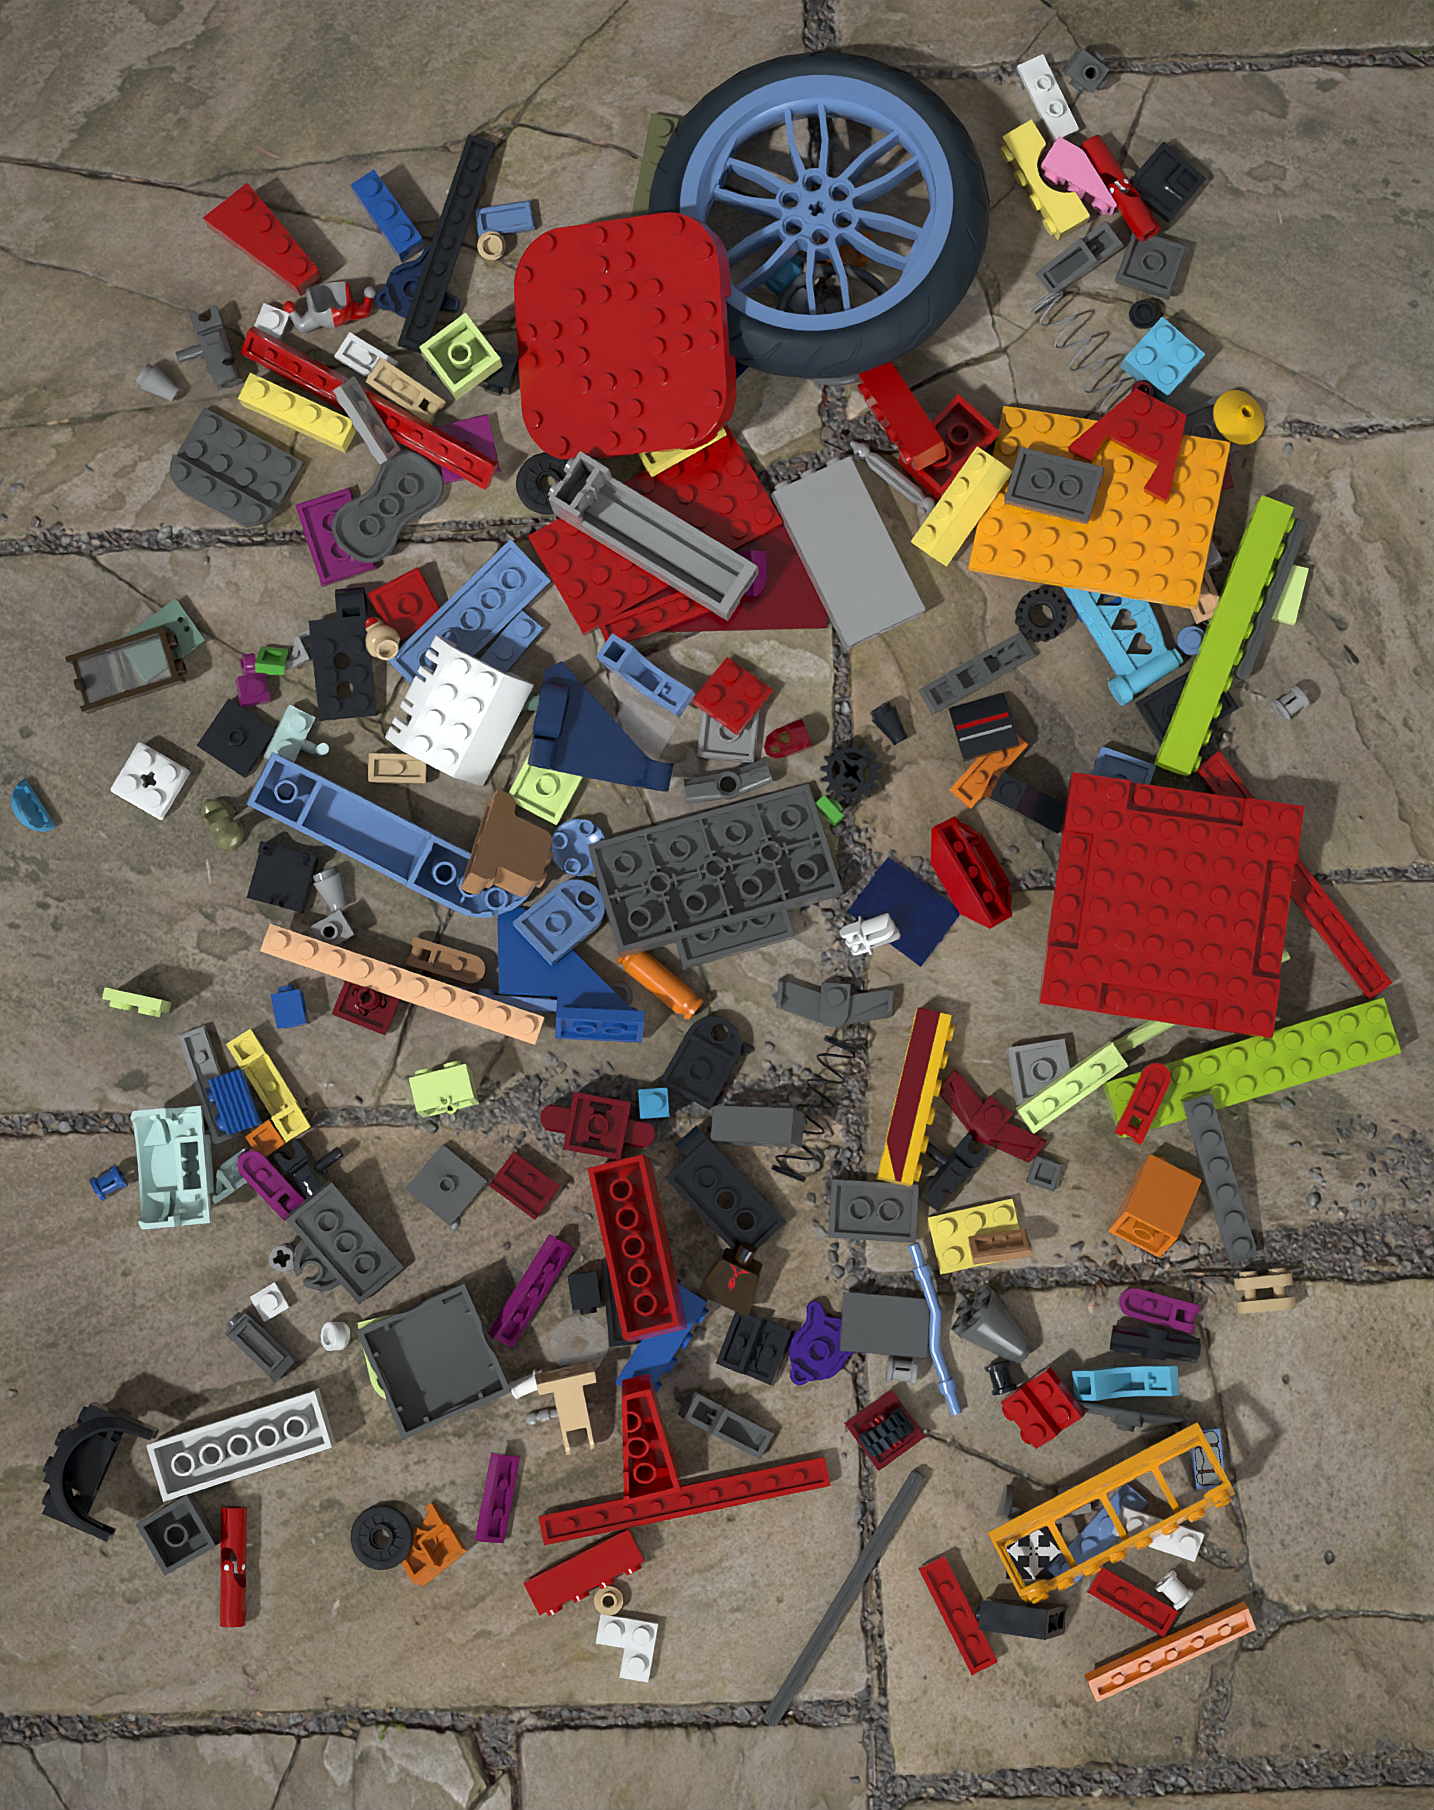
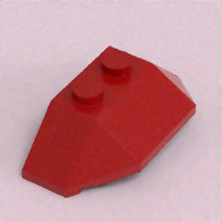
M955 816L931 828L930 864L959 914L989 929L1012 917L1011 883L983 835L969 825L960 822V819Z

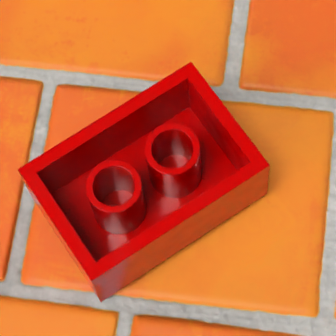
M957 394L931 422L944 441L946 456L918 472L914 470L910 463L906 465L901 456L898 459V463L938 501L975 448L978 446L987 452L1001 433L960 394Z

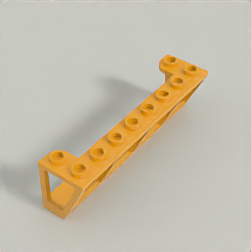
M1195 1423L988 1532V1535L1019 1596L1027 1604L1032 1602L1035 1605L1049 1598L1048 1593L1058 1588L1059 1591H1062L1074 1585L1075 1578L1083 1574L1085 1577L1096 1574L1101 1570L1100 1565L1111 1561L1113 1564L1127 1557L1126 1552L1132 1548L1137 1547L1140 1550L1154 1542L1153 1537L1161 1533L1164 1536L1170 1535L1180 1528L1178 1524L1188 1519L1190 1522H1194L1206 1515L1205 1510L1215 1505L1218 1509L1229 1504L1232 1501L1231 1496L1235 1495V1492L1199 1424ZM1201 1446L1221 1485L1207 1492L1203 1500L1181 1510L1159 1468L1161 1465L1185 1452ZM1147 1472H1152L1175 1514L1129 1538L1107 1495L1109 1492ZM1100 1499L1123 1542L1077 1565L1055 1522L1090 1502ZM1046 1526L1050 1529L1071 1569L1049 1581L1043 1579L1026 1587L1007 1551V1546Z

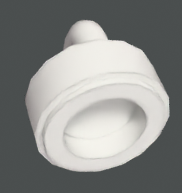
M327 1322L324 1324L321 1330V1343L327 1351L342 1350L349 1343L350 1328L345 1322Z

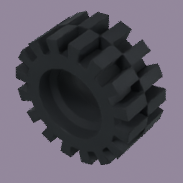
M1039 588L1034 591L1033 589L1028 594H1025L1018 603L1015 610V624L1018 625V631L1022 632L1026 639H1033L1034 642L1038 643L1039 641L1048 642L1050 639L1056 638L1065 627L1068 610L1066 611L1067 605L1065 601L1061 600L1062 596L1053 593L1054 590L1049 589L1047 591L1044 588ZM1037 605L1047 606L1052 612L1051 622L1045 626L1034 624L1030 617L1033 607Z

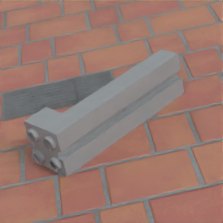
M581 451L576 458L571 457L564 468V472L567 475L563 481H555L548 493L554 515L728 621L739 605L740 599L748 591L759 574L758 566L614 479L609 468Z

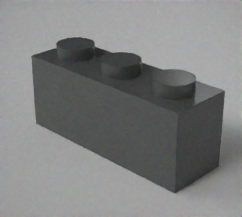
M726 1101L724 1106L713 1107L710 1140L721 1145L802 1148L805 1113L795 1109V1105L789 1103H778L777 1108L768 1107V1104L761 1102H752L751 1107H742V1103Z

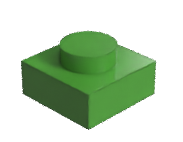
M260 646L255 662V672L268 675H284L286 664L289 660V649Z
M823 795L815 803L819 811L833 826L843 819L844 816L840 813L843 808L833 797L828 800Z

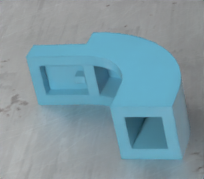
M1123 1365L1072 1371L1074 1398L1079 1401H1098L1130 1396L1180 1395L1177 1365Z

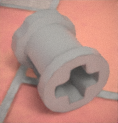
M1293 685L1290 688L1291 691L1281 699H1275L1271 702L1274 711L1285 722H1288L1290 716L1300 708H1306L1310 705L1306 695L1296 685Z
M281 1245L273 1248L269 1255L271 1267L279 1272L292 1269V1257L295 1248L290 1245ZM281 1250L284 1254L290 1255V1259L286 1261L287 1266L283 1262L278 1263L277 1257L281 1255Z
M888 1356L886 1382L899 1380L908 1381L911 1385H915L918 1359L903 1361L894 1360L893 1356Z

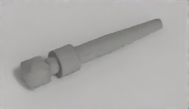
M594 1402L586 1403L587 1409L595 1407ZM546 1409L539 1411L538 1414L528 1413L526 1415V1422L528 1425H533L540 1420L541 1422L550 1421V1418L558 1417L557 1410L548 1411Z

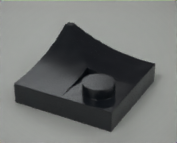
M1163 141L1130 182L1146 206L1169 223L1206 178Z

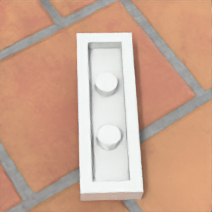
M1123 1505L1118 1514V1518L1129 1538L1165 1520ZM1178 1524L1180 1528L1167 1536L1161 1533L1153 1537L1154 1542L1148 1546L1195 1562L1205 1534L1199 1530ZM1114 1526L1112 1533L1115 1536L1120 1537L1118 1531Z

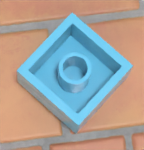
M1161 317L1124 358L1120 367L1136 381H1148L1154 389L1153 396L1164 403L1201 362L1205 353L1165 318Z

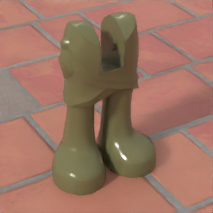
M205 799L201 809V816L209 824L208 829L216 833L214 838L216 845L225 851L238 848L245 836V826L241 820L233 819L237 814L236 808L225 800Z

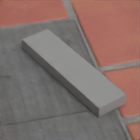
M204 1025L177 1035L214 1144L243 1135L242 1131L230 1136L226 1134V1131L220 1132L215 1119V1115L219 1114L216 1103L211 1104L205 1089L210 1087L208 1080L223 1074L207 1027Z

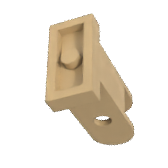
M592 1362L534 1374L539 1395L553 1392L566 1455H570L566 1432L586 1428L590 1450L595 1449L582 1387L583 1385L597 1383Z

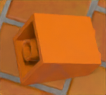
M1149 1154L1140 1165L1108 1232L1160 1258L1178 1238L1202 1180L1186 1169H1179L1169 1164L1163 1157Z

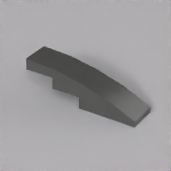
M1022 632L949 671L944 676L919 689L918 692L931 714L934 715L1033 659L1035 654Z

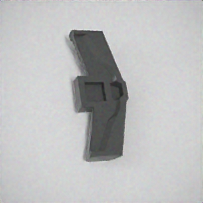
M778 979L776 1008L822 1023L824 1026L841 1027L847 1024L890 1018L894 988L850 995L851 984L822 982L821 993Z
M1077 1401L1086 1413L1110 1417V1421L1117 1424V1429L1134 1432L1135 1427L1142 1428L1143 1422L1178 1426V1432L1187 1427L1188 1423L1187 1419L1181 1415L1174 1416L1132 1411Z

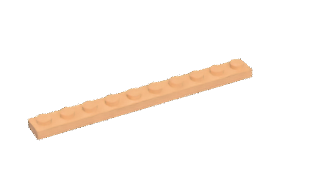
M269 924L260 950L263 953L533 1045L537 1043L545 1020L543 1016Z

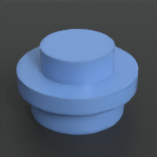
M1195 626L1184 628L1177 637L1179 649L1187 655H1196L1204 637V632Z

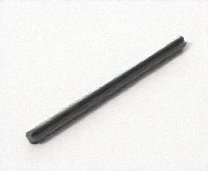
M913 1470L909 1474L765 1712L763 1721L772 1727L778 1725L925 1481V1476L918 1471Z

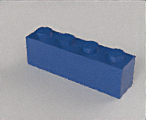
M678 1282L687 1329L641 1340L615 1383L622 1387V1380L650 1373L657 1393L662 1383L658 1382L660 1376L664 1371L669 1374L678 1360L674 1357V1354L679 1346L685 1349L694 1335L689 1332L695 1322L701 1324L709 1309L705 1307L707 1300Z

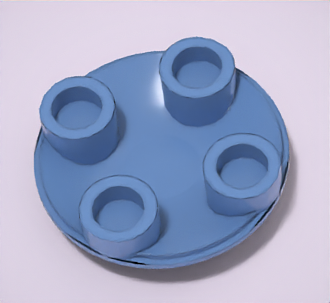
M572 819L564 822L555 830L552 836L550 850L553 851L552 859L560 870L569 875L585 876L593 873L594 868L587 845L606 840L605 834L598 825L586 819Z

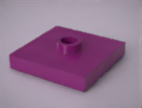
M488 415L435 426L499 463ZM499 464L497 466L495 473L501 472ZM441 466L445 484L466 480Z

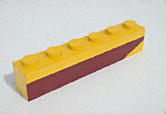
M920 1007L915 1011L876 1179L911 1187L913 1181H919L922 1165L917 1164L920 1152H926L929 1136L924 1135L926 1124L932 1125L935 1108L931 1107L933 1096H939L942 1080L937 1079L939 1069H945L949 1053L944 1051L946 1040H952L955 1024L950 1023L952 1015Z

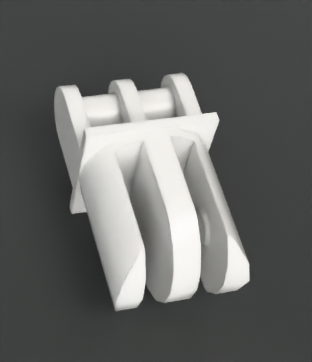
M889 913L863 921L862 917L859 916L858 922L844 926L839 932L842 938H846L845 943L848 947H851L850 951L855 956L866 952L873 955V948L895 941L901 936Z

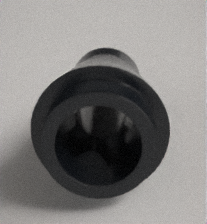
M890 701L883 703L870 712L873 718L871 721L885 734L893 745L900 743L908 737L896 705L892 706Z

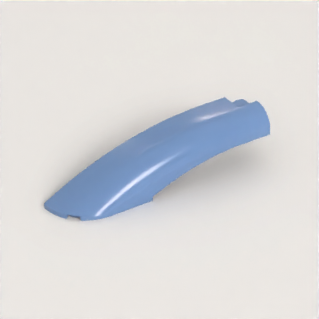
M273 751L260 776H258L247 800L248 806L313 837L463 915L477 918L493 917L515 909L528 897L517 896L493 884L489 889L485 887L480 894L476 895L460 889L471 851Z

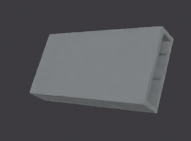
M838 456L826 463L827 467L819 471L816 468H812L800 475L801 479L793 483L790 480H786L775 486L776 491L772 493L771 499L845 651L923 615L926 609L851 456L845 459Z

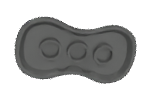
M411 450L397 452L382 464L374 484L366 493L347 502L338 509L331 525L335 541L348 555L358 561L374 563L382 560L395 547L403 527L412 518L430 510L438 503L444 490V480L441 473L433 463L417 452Z

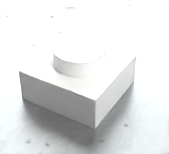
M263 303L254 326L282 341L291 317L289 313Z
M277 1282L272 1283L250 1297L264 1322L291 1307Z

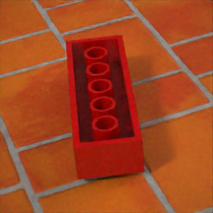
M641 1154L587 1168L623 1340L635 1342L687 1329L651 1158Z

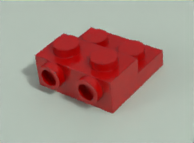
M1051 1366L1017 1387L1016 1390L1011 1391L1000 1402L1003 1405L1002 1412L1006 1419L1015 1421L1021 1429L1020 1436L1026 1444H1032L1035 1449L1055 1438L1062 1430L1080 1420L1086 1414Z

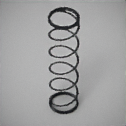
M828 1035L824 1036V1041L847 1050L853 1056H845L830 1053L817 1054L816 1057L818 1061L831 1072H833L835 1075H837L839 1078H841L843 1081H832L816 1078L807 1079V1085L814 1092H816L818 1095H820L822 1098L828 1101L833 1107L811 1104H798L796 1105L797 1110L801 1111L798 1108L801 1106L820 1109L835 1108V1104L822 1093H820L818 1090H816L813 1086H811L809 1084V1081H818L833 1084L846 1083L845 1079L839 1073H837L835 1070H833L831 1067L825 1064L819 1058V1056H832L853 1059L856 1058L855 1053H858L857 1051L859 1049L857 1047L844 1041H841L839 1039H836L834 1037ZM805 1114V1118L813 1124H815L818 1128H820L822 1132H812L803 1130V1133L814 1135L825 1134V1130L817 1122H815ZM802 1145V1148L812 1158L777 1155L775 1156L776 1161L784 1168L773 1164L771 1170L804 1183L806 1177L795 1173L783 1164L778 1157L813 1160L815 1156Z

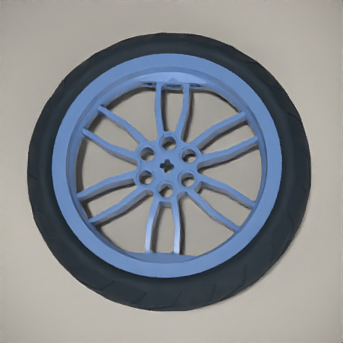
M831 51L776 57L736 73L711 90L684 116L671 134L657 164L649 196L648 215L666 212L679 213L700 219L707 225V217L714 202L717 201L744 213L779 219L747 236L727 252L729 267H731L752 252L782 241L781 246L770 259L740 284L734 286L730 282L731 297H726L730 355L735 356L736 361L753 369L773 375L805 379L840 378L860 374L898 359L931 337L961 303L971 286L985 252L989 228V192L980 157L965 126L942 98L920 80L901 69L866 56ZM819 117L822 137L819 168L805 170L795 145L792 121ZM826 117L856 121L873 127L887 135L862 152L838 178L828 177L830 147ZM786 123L790 157L798 181L789 185L758 166L734 159L737 151L756 136ZM900 144L912 156L911 159L885 176L854 188V184L867 168L896 145ZM920 170L930 201V212L923 228L893 216L857 209L888 193L912 173ZM735 173L758 183L776 195V199L743 196L722 188L728 174ZM811 185L821 186L816 191L808 190ZM841 194L847 196L843 201L834 199L837 195ZM791 201L798 203L793 208H788L785 205ZM842 221H848L851 223L848 227L845 228L838 226V224ZM793 228L801 229V232L795 235L788 233ZM860 229L889 232L915 240L909 256L903 257L878 246L859 232ZM819 238H825L828 240L825 244L822 245L815 243V241ZM847 244L878 263L902 270L903 273L899 282L874 300L851 309L846 272L838 247ZM803 250L807 252L805 280L809 315L779 311L746 296L772 278L798 251ZM830 259L841 285L844 311L817 315L814 296L817 261Z

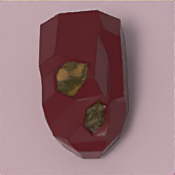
M802 719L773 730L766 737L764 744L766 755L773 758H786L812 748L810 737Z

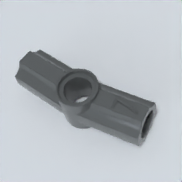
M765 759L732 771L722 772L721 774L683 779L687 804L720 799L730 800L740 794L773 783ZM726 778H730L736 783L735 790L730 793H726L720 788L721 781Z

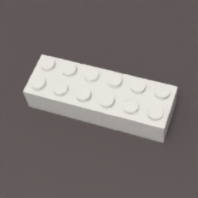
M318 1388L147 1444L146 1447L164 1502L332 1448L336 1445Z

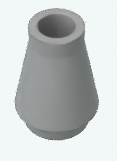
M149 363L146 364L136 380V383L141 385L140 389L163 397L170 402L175 399L181 389L157 365L152 366Z
M334 867L313 875L315 880L313 885L328 904L331 912L347 905L340 873H336Z

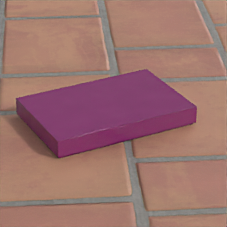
M350 487L295 505L322 587L377 570L375 562L364 563L348 555L337 544L332 534L331 525L336 512L344 504L354 500Z

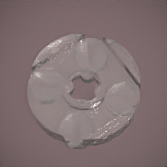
M573 1315L561 1321L555 1328L550 1341L552 1356L556 1363L563 1368L592 1362L593 1369L595 1370L605 1359L609 1348V1339L605 1328L595 1318L585 1315ZM576 1336H580L582 1340L588 1341V1345L584 1346V1352L579 1353L577 1348H572L571 1344L575 1342Z

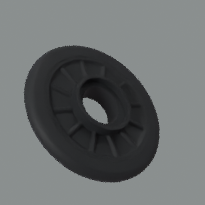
M540 453L524 462L517 474L516 489L520 500L527 508L539 514H554L549 502V491L542 490L539 482L545 476H551L555 481H563L567 475L564 472V468L569 460L560 459L548 453Z
M372 1506L364 1510L352 1526L351 1546L358 1560L369 1568L375 1570L394 1568L406 1559L413 1544L411 1524L401 1511L392 1506ZM379 1529H384L389 1535V1541L385 1546H380L375 1542V1533Z

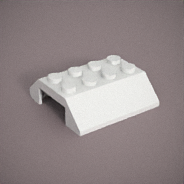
M435 635L430 647L439 652V654L428 650L426 657L438 666L435 672L426 666L419 667L418 673L423 677L415 675L405 696L411 703L403 701L400 706L412 718L408 723L403 718L395 717L392 723L398 728L390 726L385 738L401 751L454 778L483 787L534 684L511 672L504 673L456 648L457 644L439 635Z

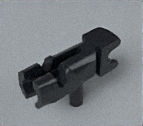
M969 1133L964 1136L949 1157L928 1141L925 1153L938 1163L937 1167L939 1169L934 1175L929 1176L920 1198L938 1213L948 1203L947 1199L943 1197L942 1191L956 1194L990 1152L988 1148H983L978 1154L970 1153L968 1144L972 1140V1136Z
M296 1138L291 1143L295 1150L294 1158H290L283 1151L276 1153L274 1158L284 1172H288L307 1199L329 1181L326 1176L328 1172L326 1169L344 1155L336 1147L316 1162L301 1138Z

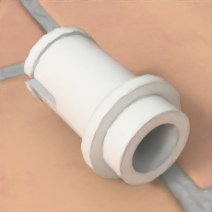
M533 1369L531 1374L509 1382L515 1399L538 1390L534 1374L544 1372L542 1369L538 1371Z

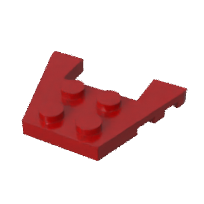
M1136 388L1072 442L1068 450L1070 453L1092 463L1105 440L1109 439L1156 464L1157 467L1146 483L1144 492L1167 504L1187 415Z

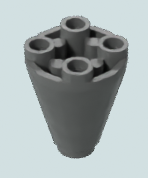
M987 1284L981 1286L970 1301L965 1299L956 1308L955 1313L958 1314V1317L951 1330L960 1338L1016 1363H1021L1030 1354L1032 1345L1029 1343L1028 1337L999 1295Z

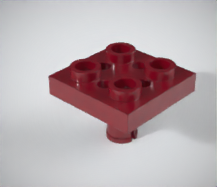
M345 981L332 1015L386 1036L401 999ZM385 1000H386V1001H387V1006H386L385 1008H381L380 1005H379L380 1002H381V1005L384 1006V1005H385ZM362 1008L368 1009L369 1012L366 1016L361 1015V1012L366 1014V1011Z

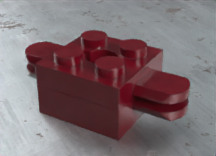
M574 1092L571 1107L550 1104L540 1114L541 1124L546 1130L566 1134L564 1150L621 1160L624 1145L645 1148L655 1138V1130L651 1123L645 1120L629 1118L631 1102Z

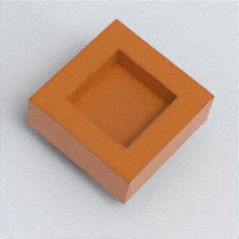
M267 1120L245 1136L252 1148L259 1150L266 1157L286 1144L270 1120Z

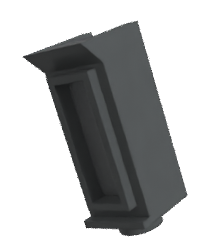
M249 1311L243 1315L238 1312L226 1324L229 1329L225 1332V1335L250 1357L274 1383L282 1377L291 1365L299 1360Z

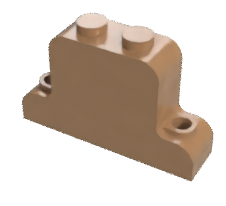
M498 788L486 804L460 889L476 895L480 894L485 887L489 889L493 884L517 896L526 897L535 886L541 888L546 879L547 872L544 871V868L548 866L553 856V851L550 850L552 837L546 830L515 815L516 802L514 798Z

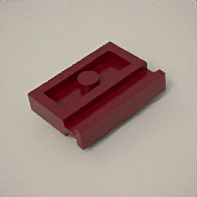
M514 1151L488 1185L534 1220H536L560 1187L558 1183Z

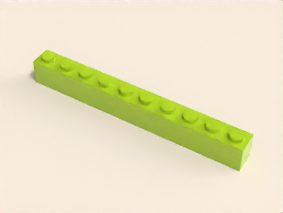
M1264 495L1257 499L1154 765L1184 777L1189 776L1191 771L1196 773L1202 756L1198 755L1201 745L1206 746L1212 734V730L1208 727L1212 718L1217 719L1223 703L1219 702L1222 691L1227 693L1233 680V676H1230L1229 673L1232 666H1237L1242 657L1243 650L1240 649L1243 638H1249L1254 623L1250 622L1253 612L1258 613L1263 603L1264 597L1260 595L1264 585L1269 586L1274 575V570L1270 569L1273 560H1279L1285 544L1281 543L1284 532L1289 533L1293 526L1295 517L1291 516L1294 507Z

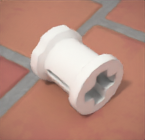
M1172 1570L1159 1581L1155 1589L1158 1592L1162 1591L1174 1603L1173 1607L1178 1610L1190 1600L1195 1591L1192 1588L1188 1589L1176 1577L1177 1573Z

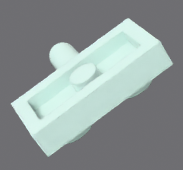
M288 705L263 757L268 759L273 751L295 762L300 749L315 757H320L328 753L329 746L326 743L317 745L307 740L306 736L315 717L292 705Z

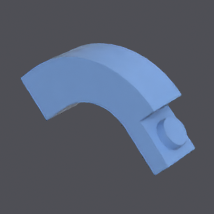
M613 633L596 655V658L621 680L656 705L665 708L679 718L696 695L691 689L649 662L635 647Z

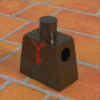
M741 1242L737 1251L725 1248L703 1278L697 1294L748 1317L754 1302L763 1266L761 1262L753 1259L757 1248L748 1242Z

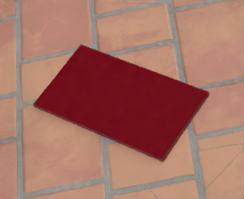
M780 526L735 551L754 550L766 552L767 578L764 589L759 595H743L739 605L728 621L716 613L710 612L657 633L827 629L828 621L827 612L785 526ZM671 587L640 604L638 607L680 591Z

